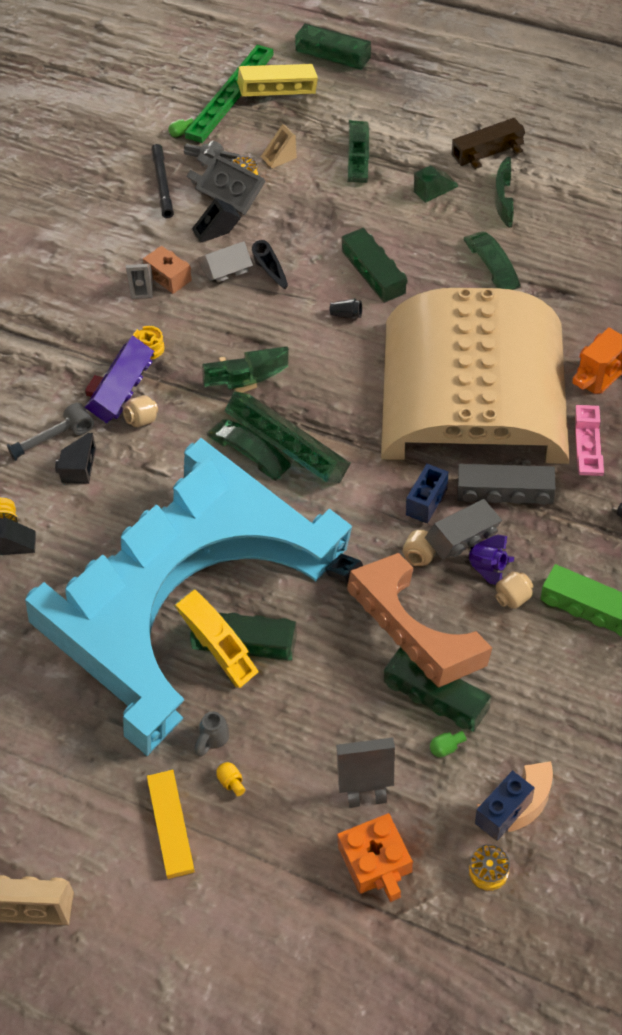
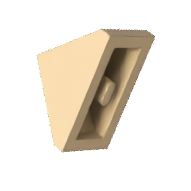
M282 124L261 155V158L271 168L278 167L297 158L296 136Z

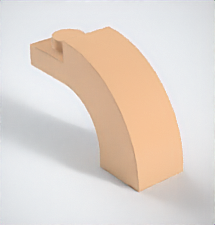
M551 761L524 766L522 778L535 787L533 801L507 830L508 832L527 826L543 811L549 798L553 778Z

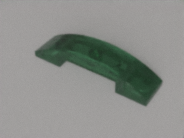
M506 157L501 163L495 184L496 210L507 227H512L514 215L513 198H505L504 186H510L511 157Z
M481 231L464 237V241L472 253L477 252L492 273V281L497 288L510 290L520 288L521 284L512 263L499 243L490 234Z
M222 419L207 432V436L222 446L229 444L256 462L258 470L275 481L291 467L290 462L273 445L251 429L237 422Z

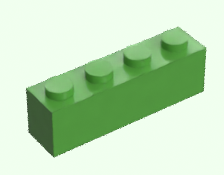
M555 564L542 586L540 600L552 607L563 609L575 617L586 619L598 627H604L616 632L622 637V592Z

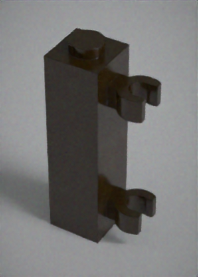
M511 118L452 139L451 155L460 166L471 163V166L477 169L482 167V164L479 162L480 159L512 148L515 154L522 153L523 149L520 145L524 144V126L515 118Z

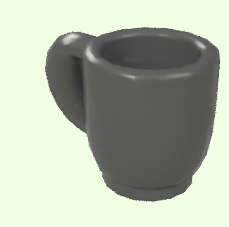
M208 712L201 719L199 725L200 737L195 745V754L201 757L210 748H219L227 743L229 739L228 724L225 718L218 712Z

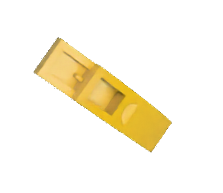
M195 589L174 604L202 646L208 647L236 688H241L259 672L246 654L249 651L221 615Z

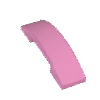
M576 405L575 442L579 475H604L603 455H601L599 406Z

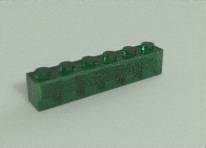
M234 391L224 410L228 415L325 482L341 483L351 462L248 393Z

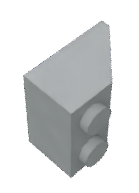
M244 241L197 258L209 281L216 279L217 283L229 279L228 274L235 272L237 276L248 272L247 267L253 266Z

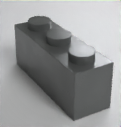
M482 499L434 523L425 539L443 560L452 555L457 557L465 548H473L482 539L495 536L498 532L496 528L502 522V519L486 500Z

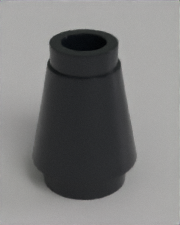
M354 298L330 303L331 316L353 320L362 317L363 306L361 300Z

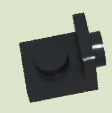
M341 553L325 570L328 576L345 582L347 587L350 571L362 567L363 564L361 560Z

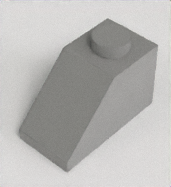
M151 264L126 265L131 298H153Z

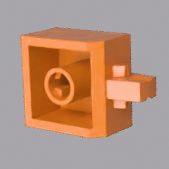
M608 327L602 334L599 333L595 337L592 344L582 349L579 355L581 358L580 365L573 377L572 383L583 390L587 389L594 394H600L622 374V334Z
M387 813L338 833V849L358 892L362 894L374 888H377V890L383 888L390 902L400 899L401 891L397 882L401 881L402 876L412 873L413 861L390 814Z

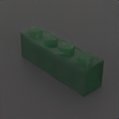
M306 23L295 35L297 52L360 70L363 69L371 58V41Z
M364 228L342 236V253L384 303L406 294L408 280L405 273L396 267L394 260L386 255L383 247H379L371 234H368Z
M219 613L249 651L246 653L248 656L293 660L297 638L296 621L286 618L271 619L259 615L253 617L238 613ZM191 630L190 641L192 649L210 651L208 647L202 646Z
M401 647L384 668V683L390 689L408 695L413 702L426 705L435 714L453 720L462 729H469L474 732L490 709L491 695L460 678L438 688Z

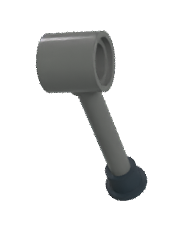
M73 403L63 413L65 421L22 443L17 442L11 446L7 444V448L14 461H17L18 457L25 454L24 451L68 429L73 430L77 435L89 432L94 425V420L81 403Z

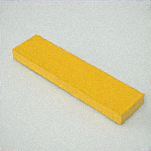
M174 770L148 775L147 780L167 879L195 873Z

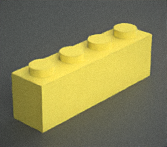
M313 64L239 66L237 83L242 96L315 94L318 77Z

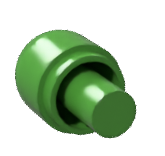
M190 118L186 121L179 119L172 122L168 127L169 134L175 138L184 135L185 131L193 123V119Z
M463 731L454 735L450 732H445L431 740L430 751L439 758L450 755L458 749V744L467 741Z

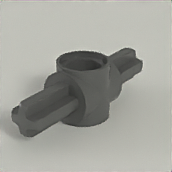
M210 141L208 144H203L202 147L186 144L184 147V154L198 157L200 153L212 159L217 154L229 161L240 157L239 154L224 151L222 145L216 141Z

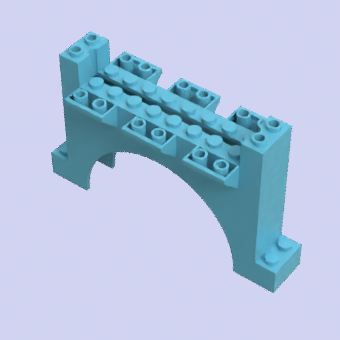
M202 438L195 444L191 443L184 452V478H180L173 487V502L168 507L160 508L156 504L150 511H144L139 521L133 527L129 526L123 531L121 535V551L115 556L111 555L107 559L102 554L97 560L89 562L85 571L78 578L74 577L68 582L66 586L67 601L45 582L38 588L34 587L31 589L25 599L29 623L127 705L123 712L124 737L146 756L183 720V717L176 709L183 703L184 698L174 690L161 672L154 657L150 641L155 617L169 594L194 573L217 563L238 559H259L280 563L298 570L316 582L326 572L325 568L347 550L352 525L331 509H328L323 515H317L311 523Z

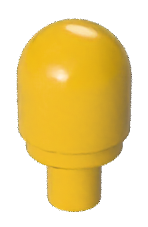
M230 762L220 764L216 770V776L222 786L227 790H233L236 796L243 795L246 789L241 784L243 778L239 770Z

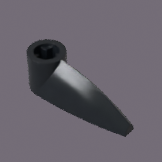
M258 240L253 243L252 254L254 262L262 267L279 286L286 289L288 283L270 244L265 240Z

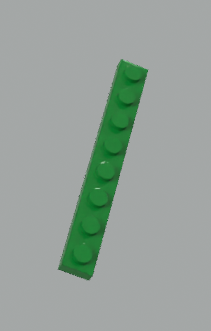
M256 45L240 66H265L274 56L273 49ZM239 67L185 131L186 139L203 143L240 98L241 92L237 83Z

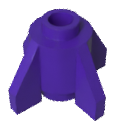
M495 535L481 541L471 548L469 552V561L472 567L490 584L494 585L502 579V573L497 571L504 570L507 562H514V557L508 556L507 552L502 550L506 549L507 536Z

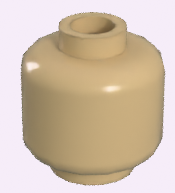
M146 395L129 399L123 408L125 421L136 428L153 423L158 413L156 402Z
M412 531L403 545L402 552L404 557L414 566L428 565L436 553L434 548L425 539L428 531Z
M513 571L496 583L497 594L495 598L501 606L516 609L532 597L533 583L526 574Z

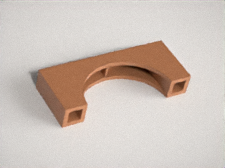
M399 553L350 571L347 585L350 595L357 599L365 611L370 613L379 626L393 638L394 642L409 655V658L423 670L427 678L431 679L438 688L488 666L492 647L476 631L468 634L438 632L420 624L404 610L397 595L404 588L410 586L413 567Z

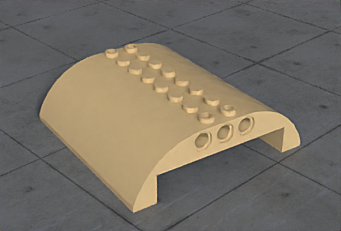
M499 288L435 289L417 294L397 306L386 320L381 459L405 460V442L544 445L545 463L569 464L562 326L554 310L535 296L521 291Z

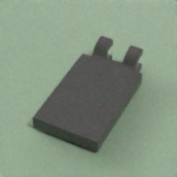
M200 153L197 160L207 169L202 176L190 170L186 177L191 179V182L196 185L195 189L198 192L212 199L218 198L233 205L237 212L245 216L265 184L264 178L217 154L212 159Z
M393 737L336 745L339 793L347 792L349 808L360 806L359 792L375 790L376 804L387 803L386 787L394 786L395 745Z

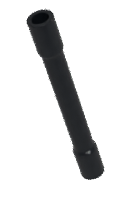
M154 144L151 147L159 188L161 213L164 218H171L174 215L169 194L163 147L160 144Z

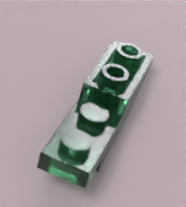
M349 120L347 182L367 183L369 124L367 121Z
M288 346L244 352V358L202 364L204 387L227 384L228 389H234L268 379L288 367Z

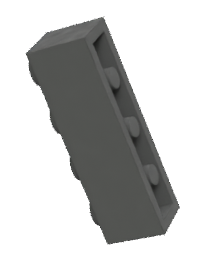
M486 464L458 465L457 501L474 502L485 499L486 502L491 503L510 502L516 504H553L556 490L555 467Z

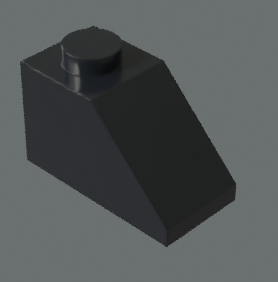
M215 198L193 226L192 230L198 240L203 243L230 233L241 217L233 205Z
M93 433L85 434L61 450L60 459H57L55 463V471L59 473L61 483L89 484L96 451Z
M0 518V555L35 553L36 531L8 518Z

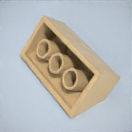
M0 875V922L69 925L74 895L70 882L63 878H51L49 881L38 880L30 876L23 877L22 879H11Z

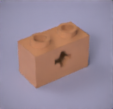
M163 246L158 247L143 258V264H151L153 280L173 294L192 281L191 267L188 262L181 260L172 251L167 250Z

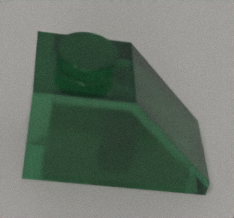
M431 165L414 173V193L425 203L458 187V183L447 173Z

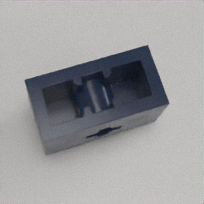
M429 464L425 465L406 498V516L428 524L448 489V471Z
M512 770L477 808L475 824L498 841L532 803L535 787Z

